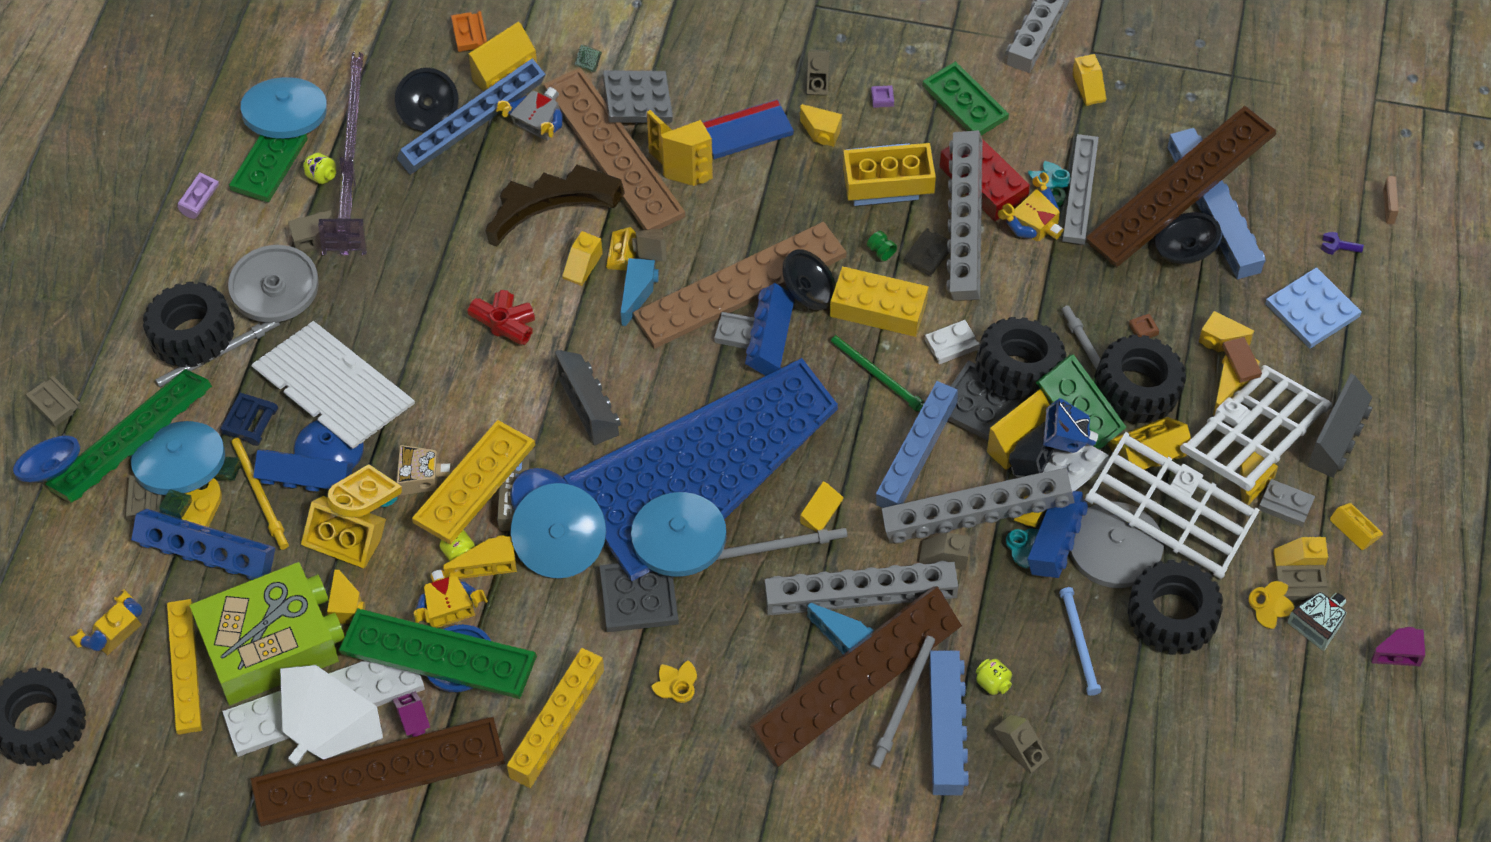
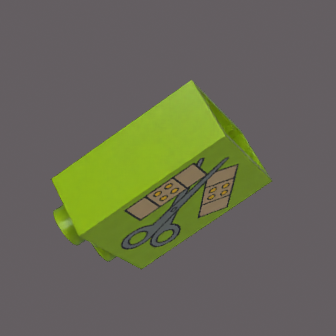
M300 562L189 605L229 706L280 686L282 668L317 665L322 669L339 662L334 644L345 638L342 627L335 612L324 617L322 616L318 605L329 601L323 583L318 574L306 578Z

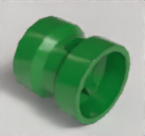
M883 231L875 232L867 241V247L871 251L876 252L877 257L881 261L890 259L897 250V245L892 240H888L887 235Z

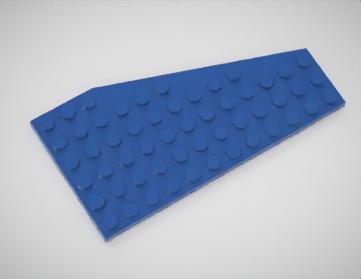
M801 358L563 477L569 485L586 491L598 503L606 523L605 543L630 580L633 581L653 571L639 560L634 551L631 538L633 521L643 506L661 495L687 492L702 496L711 501L720 510L725 519L838 410V404Z

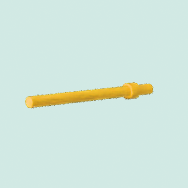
M235 438L231 443L268 521L270 534L275 537L279 548L284 550L289 547V544L284 536L282 523L277 520L259 479L253 478L254 468L241 440Z

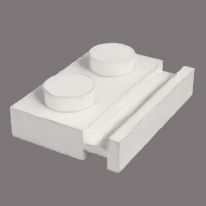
M966 320L925 335V342L934 357L937 358L938 364L976 351L980 345L976 341L975 335Z

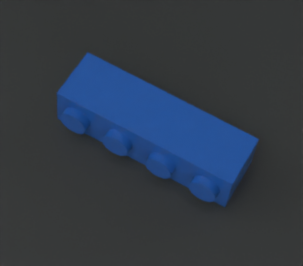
M776 283L763 288L758 295V307L754 314L755 320L750 332V344L746 351L745 364L765 376L780 369L795 299L789 291Z
M262 449L257 450L253 478L261 479L260 483L274 485V482L278 481L283 482L284 487L297 488L298 484L305 485V490L319 491L320 488H325L329 491L335 483L352 474L353 463Z
M1072 492L1075 503L1062 508L1054 507L1047 509L1027 559L1032 575L1059 578L1062 569L1066 568L1068 553L1073 550L1075 535L1080 532L1081 519L1087 514L1088 504L1084 501L1082 492Z

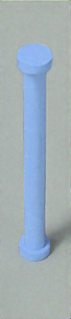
M1071 587L1061 589L1059 593L1065 602L1088 687L1086 691L1088 695H1097L1102 690L1101 686L1097 684L1073 599L1074 590Z

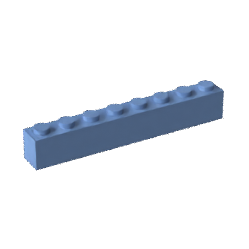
M533 58L400 149L397 157L398 161L411 175L499 114L501 111H496L499 101L513 102L522 98L539 86L546 74Z
M1194 128L1170 134L1167 148L1176 163L1203 139ZM1221 180L1197 200L1196 203L1202 213L1212 216L1220 224L1222 239L1219 246L1236 279L1259 274L1262 272L1265 263V255L1262 250H1259L1254 234H1251L1247 228L1246 219L1240 215L1237 202L1232 200L1227 184H1224Z

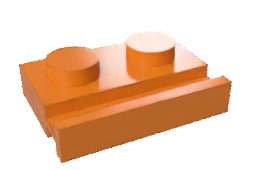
M478 11L476 14L469 12L451 15L458 52L476 49L487 42L481 11Z

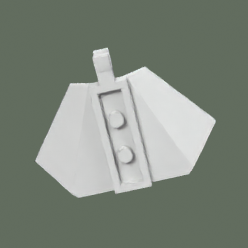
M317 665L281 669L282 732L298 744L297 748L288 758V761L297 766L307 751L325 760L383 739L376 705Z

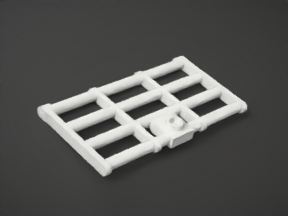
M1266 365L1260 368L1262 371L1260 378L1250 380L1240 391L1238 390L1234 393L1232 399L1228 397L1216 409L1215 416L1210 417L1207 420V424L1188 443H1183L1180 446L1183 453L1247 491H1250L1255 486V482L1273 463H1277L1280 460V456L1300 436H1304L1306 429L1323 412H1327L1332 407V403L1329 400ZM1267 377L1278 383L1260 402L1248 396ZM1286 388L1296 393L1297 395L1279 413L1268 407ZM1305 399L1317 405L1299 424L1287 418ZM1242 402L1253 409L1250 411L1247 407L1240 403ZM1260 414L1272 419L1253 440L1241 434ZM1222 421L1227 422L1228 424L1232 425L1234 428H1231V427H1229L1228 425L1222 423ZM1280 425L1291 430L1273 451L1261 445ZM1214 429L1225 434L1226 436L1207 455L1196 449ZM1234 440L1244 445L1245 448L1227 466L1215 460ZM1253 452L1265 458L1246 478L1234 472Z
M1128 432L1124 433L1093 488L1085 496L1086 501L1091 504L1094 502L1128 522L1130 527L1133 528L1135 526L1174 549L1173 552L1176 554L1179 552L1210 570L1219 579L1225 576L1227 567L1260 509L1256 507L1254 509L1216 487L1217 484L1209 483L1202 479L1203 475L1184 463L1180 466L1173 462L1169 456L1166 458L1130 437ZM1123 444L1160 464L1162 468L1157 477L1119 456L1118 453ZM1112 463L1149 483L1151 487L1146 496L1108 475L1107 472ZM1166 469L1176 474L1170 485L1161 480ZM1101 482L1138 502L1140 506L1136 513L1133 515L1097 494L1096 490ZM1197 487L1206 491L1201 502L1191 498ZM1155 488L1195 510L1190 522L1151 500L1150 497ZM1210 495L1249 516L1244 528L1205 506ZM1144 507L1184 529L1179 541L1140 519L1139 516ZM1202 514L1238 535L1239 537L1234 546L1231 547L1194 525L1198 516ZM1188 534L1196 536L1228 555L1223 565L1216 564L1184 545L1183 543Z

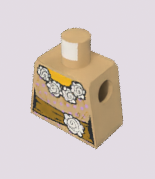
M400 445L397 483L402 486V493L400 495L435 491L437 489L438 477H448L451 474V463H439L437 451Z

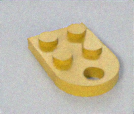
M368 464L331 486L328 491V506L338 515L361 517L402 493V486Z
M213 478L208 482V487L203 490L196 489L188 493L172 495L163 514L209 527L222 500V492L218 482Z

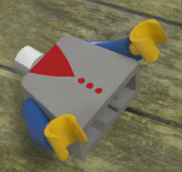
M551 87L546 90L544 95L531 91L528 95L516 101L507 102L502 100L497 104L496 111H503V117H507L508 113H511L514 125L548 141L553 137V133L562 128V112L559 104L555 101L559 93Z

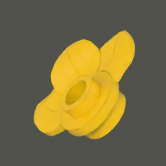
M1274 581L1265 588L1258 587L1253 589L1249 594L1248 601L1250 606L1256 610L1257 620L1269 629H1275L1277 617L1290 616L1291 612L1295 609L1293 603L1284 596L1288 590L1287 584ZM1264 596L1265 601L1259 604L1257 601L1258 597Z
M686 661L679 670L662 664L659 669L660 681L651 686L654 693L661 698H673L679 703L690 701L695 693L693 684L697 679V672L690 661ZM680 690L686 691L685 694H679L678 692Z

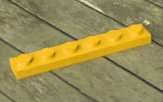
M191 599L167 603L175 723L178 735L202 731L194 616L189 606L193 604Z

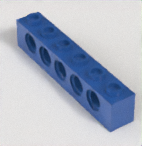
M150 509L136 513L131 538L132 541L139 542V545L142 547H155L161 549V552L165 554L175 553L182 555V558L185 560L202 561L205 566L225 568V571L228 573H241L247 575V578L251 580L271 573L276 548ZM158 529L162 532V537L158 534ZM179 535L183 538L184 544L179 540ZM200 542L205 545V550L202 549ZM222 548L227 552V557L223 555ZM243 555L248 557L249 563L245 562Z

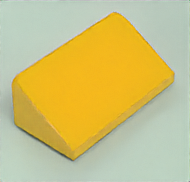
M631 227L612 232L606 265L608 269L627 271L628 258L635 259L636 251H633L632 238H636V232Z
M823 481L801 513L800 524L816 532L817 530L824 529L844 497Z
M1352 503L1338 507L1330 517V521L1361 550L1368 548L1383 536V533Z

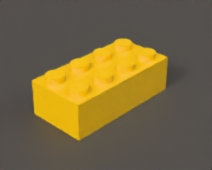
M930 143L843 150V171L848 201L933 194L935 192L936 175Z
M842 266L830 303V317L916 337L927 304L929 286Z

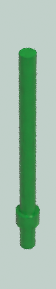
M835 335L832 338L831 343L907 401L909 407L916 412L921 411L925 403L923 399L917 395H912L840 337Z

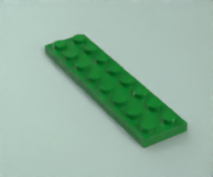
M184 369L78 456L65 473L49 480L45 485L49 491L70 503L80 499L84 492L98 484L101 478L108 472L116 469L119 463L128 456L133 455L143 443L151 440L154 434L163 427L168 426L178 414L186 411L190 404L203 397L206 391L212 387L208 379Z
M359 608L356 610L339 649L342 655L520 699L537 658L534 651Z

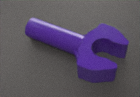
M1328 232L1323 235L1322 241L1331 242L1332 244L1322 243L1321 250L1331 255H1334V252L1338 249L1362 253L1364 244L1342 241L1339 239L1337 232Z

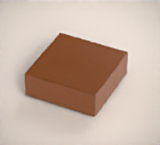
M1150 313L1129 320V326L1134 335L1138 337L1146 335L1149 338L1159 335L1160 330Z

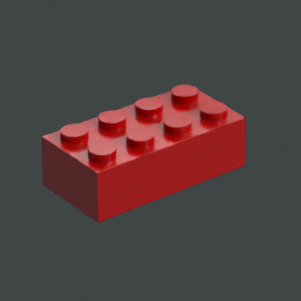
M983 140L982 210L995 222L1000 219L998 212L1003 209L1005 204H1011L1015 209L1029 196L1030 184ZM948 146L941 151L939 167L952 179V173L949 171V160H953V154L950 153ZM965 154L961 158H966L969 154ZM963 174L961 177H967L969 174Z

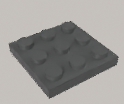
M603 70L602 77L609 122L647 123V111L651 110L664 123H672L673 114L666 71Z
M968 360L950 386L958 389V402L948 421L988 441L990 428L1022 402H1019L1018 399L1009 400L1003 395L1000 397L995 394L993 389L989 390L985 386V382H982L979 378L975 363Z
M620 563L600 565L607 632L679 624L673 576L651 571L631 581Z

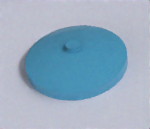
M282 77L263 81L249 89L241 101V115L246 126L257 134L271 138H292L304 135L317 128L327 114L326 97L322 90L315 84L299 78Z
M193 421L175 422L160 429L151 440L137 448V451L132 455L131 466L137 482L144 489L160 495H179L204 486L218 474L224 464L225 448L220 435L212 427Z
M554 483L533 490L520 502L513 515L511 538L518 557L532 571L550 578H566L583 572L596 561L605 543L606 523L600 506L590 494L573 485Z
M687 492L668 493L651 500L638 512L631 530L632 544L639 560L654 572L676 577L696 574L712 565L721 555L726 543L725 520L720 510L711 501L702 496Z

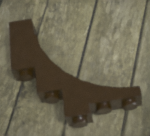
M576 164L572 172L568 173L566 180L543 172L539 180L535 181L533 188L510 181L500 194L502 206L499 207L496 216L486 227L485 232L489 244L497 247L506 235L519 224L549 209L575 204L601 205L615 209L625 194L622 179Z

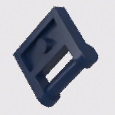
M239 393L221 427L222 434L247 441L251 445L259 446L262 441L261 436L272 415L276 414L278 406L273 402ZM258 410H264L254 431H248Z

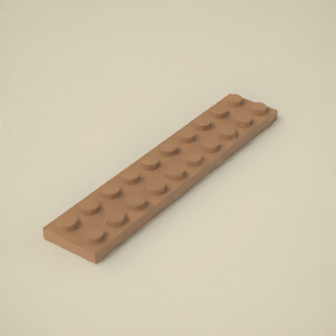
M581 68L543 84L545 92L551 87L559 93L555 101L559 104L562 116L602 172L622 179L625 191L622 200L644 230L661 229L686 217L684 209L620 122H609L606 102Z
M822 222L634 311L633 318L654 349L720 318L722 312L731 313L758 300L760 291L773 283L778 284L782 288L785 287L782 265L785 257L790 252L797 249L807 250L818 256L829 266L846 258V251L827 225Z

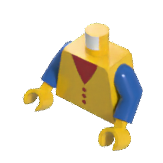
M1043 172L1040 174L1042 182H1040L1037 176L1032 181L1034 186L1040 187V191L1036 189L1015 209L1011 204H1005L1003 209L998 212L999 218L1007 219L1008 227L1018 237L1041 241L1049 234L1053 238L1058 239L1064 231L1062 227L1057 225L1060 211L1050 187L1046 186L1049 177Z
M436 570L430 575L432 583L424 586L425 593L419 597L416 610L414 611V618L416 623L427 621V623H430V626L439 628L475 616L474 607L477 608L479 602L487 603L488 601L483 590H476L468 583L460 582L457 576L446 578L443 570Z
M123 589V593L119 597H114L117 604L95 622L91 636H86L82 629H78V633L69 636V638L77 648L83 646L94 651L102 650L108 656L142 625L137 619L142 613L141 605Z

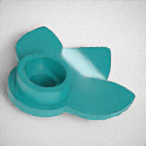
M1044 161L1042 171L1028 172L1032 180L1037 176L1040 182H1042L1040 174L1046 173L1049 177L1046 186L1050 187V189L1054 187H1067L1071 182L1070 173L1067 170L1048 161Z
M1030 528L1026 531L1015 529L1006 537V545L1012 550L1013 560L1023 568L1030 567L1027 559L1037 537L1038 529Z

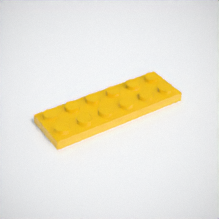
M497 420L412 517L413 523L451 545L535 447V440Z

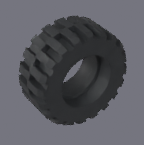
M186 282L183 285L178 283L173 288L164 289L161 295L157 294L153 298V303H149L143 316V328L153 352L160 360L173 366L177 364L178 367H186V365L195 367L199 363L203 362L205 364L210 362L211 358H216L221 354V350L225 351L229 345L228 341H231L234 335L235 325L224 295L217 291L215 287L207 286L201 282L197 284ZM203 319L192 328L175 330L180 324L188 320Z
M1009 317L1008 320L1001 319L991 324L984 331L977 352L975 367L982 382H985V386L989 390L993 389L995 394L1000 397L1003 395L1009 400L1018 399L1019 402H1024L1040 389L1036 382L1066 358V352L1059 336L1055 332L1052 333L1051 328L1047 325L1043 326L1039 321H1030L1025 317L1021 319ZM1010 355L1026 358L1032 363L1017 361L1011 358Z
M1129 335L1128 338L1126 336L1121 337L1108 345L1096 369L1094 383L1118 416L1124 417V420L1129 422L1135 420L1136 423H1145V421L1151 423L1156 422L1158 418H1165L1168 416V413L1173 411L1185 387L1186 374L1184 364L1180 362L1181 358L1176 352H1172V348L1168 344L1164 345L1161 343V340L1157 338L1153 340L1146 335H1142V337ZM1138 371L1144 373L1155 382L1156 387L1136 385L1123 372Z
M1175 559L1167 560V563L1164 564L1162 561L1156 562L1153 568L1148 566L1143 570L1142 574L1137 576L1134 586H1132L1127 613L1129 614L1130 626L1134 627L1133 632L1138 638L1143 637L1144 644L1155 646L1156 651L1162 652V650H1166L1168 654L1176 655V652L1181 651V654H1188L1192 648L1194 651L1202 648L1203 643L1207 644L1212 639L1222 614L1223 597L1219 592L1220 587L1218 583L1211 581L1212 576L1207 571L1205 573L1202 572V567L1196 564L1191 566L1188 564V561L1181 560V563L1175 562ZM1163 595H1178L1187 599L1194 606L1197 614L1187 619H1172L1163 615L1156 608L1153 601Z
M29 668L28 672L23 673L22 670L16 672V676L11 679L9 677L2 681L3 685L0 687V751L7 759H12L14 763L20 765L24 761L28 766H36L38 762L45 765L49 764L51 759L56 758L59 760L64 757L63 753L65 751L70 752L75 747L74 741L78 742L83 735L81 730L86 725L84 718L86 711L83 702L69 678H65L58 671L52 673L51 669L42 668L41 671H38L37 668ZM37 703H51L57 706L53 718L43 727L32 731H23L15 728L17 718L26 708Z

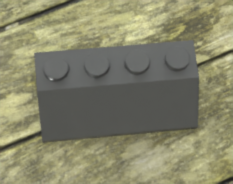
M562 350L555 351L557 376L593 445L619 436L618 426H621L620 419L617 413H612L610 409L612 406L608 396H603L600 381L592 376L593 370L589 361L585 362L581 354Z
M1350 374L1315 443L1308 467L1334 478L1337 470H1343L1347 458H1344L1346 453L1351 454L1356 443L1353 438L1354 436H1360L1364 424L1361 422L1363 418L1368 420L1373 407L1369 406L1372 396L1353 374Z

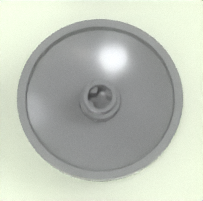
M269 245L249 252L233 267L228 282L231 300L238 311L250 319L268 323L285 321L302 313L315 299L319 287L317 270L309 256L296 248L285 245Z
M1113 502L1133 515L1138 507L1131 504ZM1096 504L1089 507L1087 514L1082 517L1080 532L1076 533L1074 547L1072 551H1069V554L1076 568L1089 580L1106 587L1127 588L1134 586L1135 579L1138 575L1142 574L1145 568L1148 566L1153 568L1154 563L1161 561L1164 543L1135 526L1133 528L1130 527L1128 522ZM1142 511L1139 518L1160 530L1153 518L1145 511Z

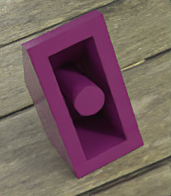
M1414 627L1397 629L1376 647L1371 663L1420 667L1425 657L1424 630L1415 629Z
M416 691L392 699L407 736H419L426 732L425 729L430 728L422 701Z

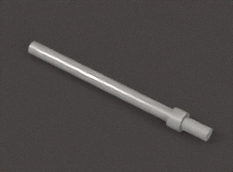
M1070 306L1063 307L1062 312L1069 322V329L1072 333L1076 334L1092 364L1097 369L1101 359L1085 334L1082 322L1079 318L1075 317Z
M265 322L251 327L250 331L229 341L228 347L225 351L221 350L219 356L254 338L259 339L265 336L266 332L279 326L280 323ZM199 363L195 367L190 365L178 367L155 379L160 388L170 382L184 369L192 371L204 365V363Z
M846 528L830 531L822 529L817 530V533L723 549L717 560L816 542L820 544L829 543V540L847 537Z
M926 636L883 737L879 738L876 745L877 752L871 763V766L875 769H880L886 753H890L893 746L892 739L935 642V639L931 636Z

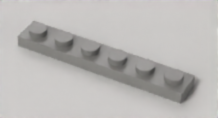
M1077 134L1063 242L1085 244L1099 137Z

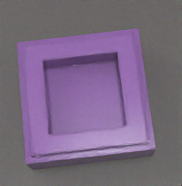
M892 86L871 87L873 108L894 107Z

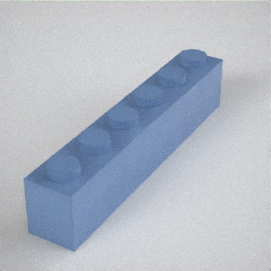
M936 381L876 492L877 506L885 508L905 502L958 402V389Z
M930 651L929 680L933 795H963L964 786H968V771H964L963 763L968 761L967 748H963V741H967V726H962V719H966V704H961V697H965V682H961L960 675H964L965 666L964 660H960V651Z

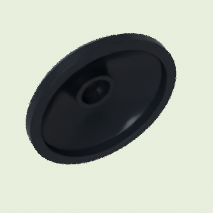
M419 68L411 71L403 77L395 92V107L398 115L404 123L418 131H428L458 109L459 96L454 82L448 75L434 68ZM431 99L432 104L429 106L425 105V100Z
M1189 212L1181 214L1156 235L1155 243L1157 251L1164 259L1173 263L1189 264L1203 260L1212 254L1221 242L1222 231L1220 224L1212 216L1200 212Z
M797 249L790 252L785 257L782 265L784 282L789 292L798 302L808 308L825 310L830 307L836 283L827 265L818 256L807 250Z

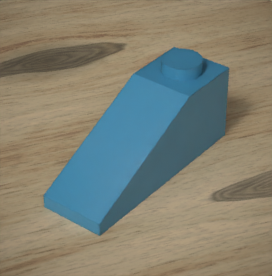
M628 258L621 307V323L623 326L629 323L633 318V312L640 309L654 289V282L658 283L659 269H655V260Z
M813 603L807 606V617L842 654H845L874 632L870 627H866L858 620Z

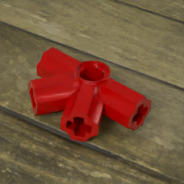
M500 290L495 293L493 306L480 298H475L467 310L469 316L490 327L494 335L506 336L519 345H525L533 334V329L525 325L535 321L531 304L527 302L513 307L514 294H511L508 290Z

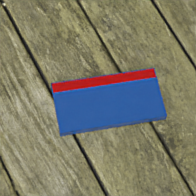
M778 99L702 122L712 138L713 159L793 135V128Z

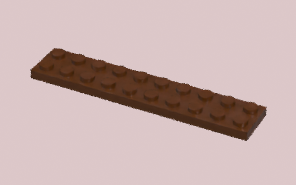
M1242 107L1086 237V242L1117 268L1276 135V130L1248 107Z
M933 586L749 726L774 766L779 767L915 663L926 636H931L935 639L933 649L962 627L939 587Z
M494 717L254 777L251 778L259 823L263 827L505 764Z

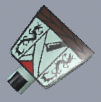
M1318 592L1291 612L1288 624L1324 651L1345 619L1346 611L1342 607L1346 603V599L1340 593H1335L1329 598L1325 594Z

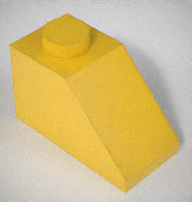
M1095 54L1075 58L1072 75L1085 105L1106 102L1102 69Z
M801 104L800 121L812 140L822 145L834 147L842 128V114Z
M581 231L571 247L562 275L563 279L583 286L603 254L601 238Z
M1214 311L1201 330L1199 343L1203 344L1206 348L1222 352L1224 351L1222 347L1223 342L1245 337L1248 345H1250L1254 330Z
M1254 452L1239 466L1241 468L1239 474L1246 478L1265 458ZM1273 463L1260 476L1250 491L1240 487L1243 503L1249 506L1269 485L1270 480L1275 478L1278 469L1276 464Z
M1301 537L1277 547L1273 551L1275 569L1276 566L1324 565L1325 568L1328 560L1326 537Z
M335 570L327 613L329 615L335 612L340 624H351L357 608L365 610V602H362L359 591L340 570Z

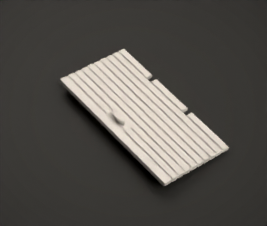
M314 321L251 365L277 388L282 389L286 385L288 388L283 392L313 417L321 413L322 415L318 418V421L352 449L356 448L365 439L375 434L377 430L383 428L384 425H387L396 416H399L407 408L415 404V400Z

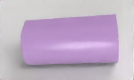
M200 172L179 201V211L188 218H197L219 186V181Z

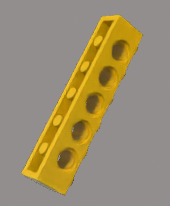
M584 648L580 649L507 764L510 779L531 789L603 674V657Z

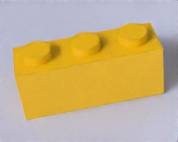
M515 23L469 53L472 81L483 92L533 58L537 63L536 50L521 23Z
M701 120L661 134L664 178L691 186L713 179L712 138Z
M1040 389L990 428L987 453L1005 470L1012 466L1009 463V456L1011 451H1014L1017 443L1046 420V409L1050 404Z
M1169 417L1128 432L1130 437L1168 458L1169 456L1172 459L1185 457L1187 454L1181 451L1180 446L1191 440L1188 425ZM1124 434L1116 436L1107 443L1112 452H1114ZM1123 444L1118 453L1119 456L1145 471L1152 466H1161Z
M322 496L311 501L301 545L365 568L381 541L386 519L371 513L361 517L338 515L328 506V497Z

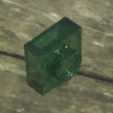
M584 44L580 45L575 65L596 72L602 51Z
M225 457L224 464L214 479L235 481L242 465L240 458Z
M170 489L159 506L160 512L182 519L192 503L191 495Z

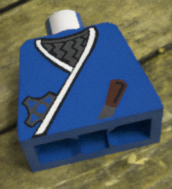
M1059 398L1047 407L1043 445L1074 453L1087 444L1094 446L1098 440V434L1089 430V415L1065 400Z

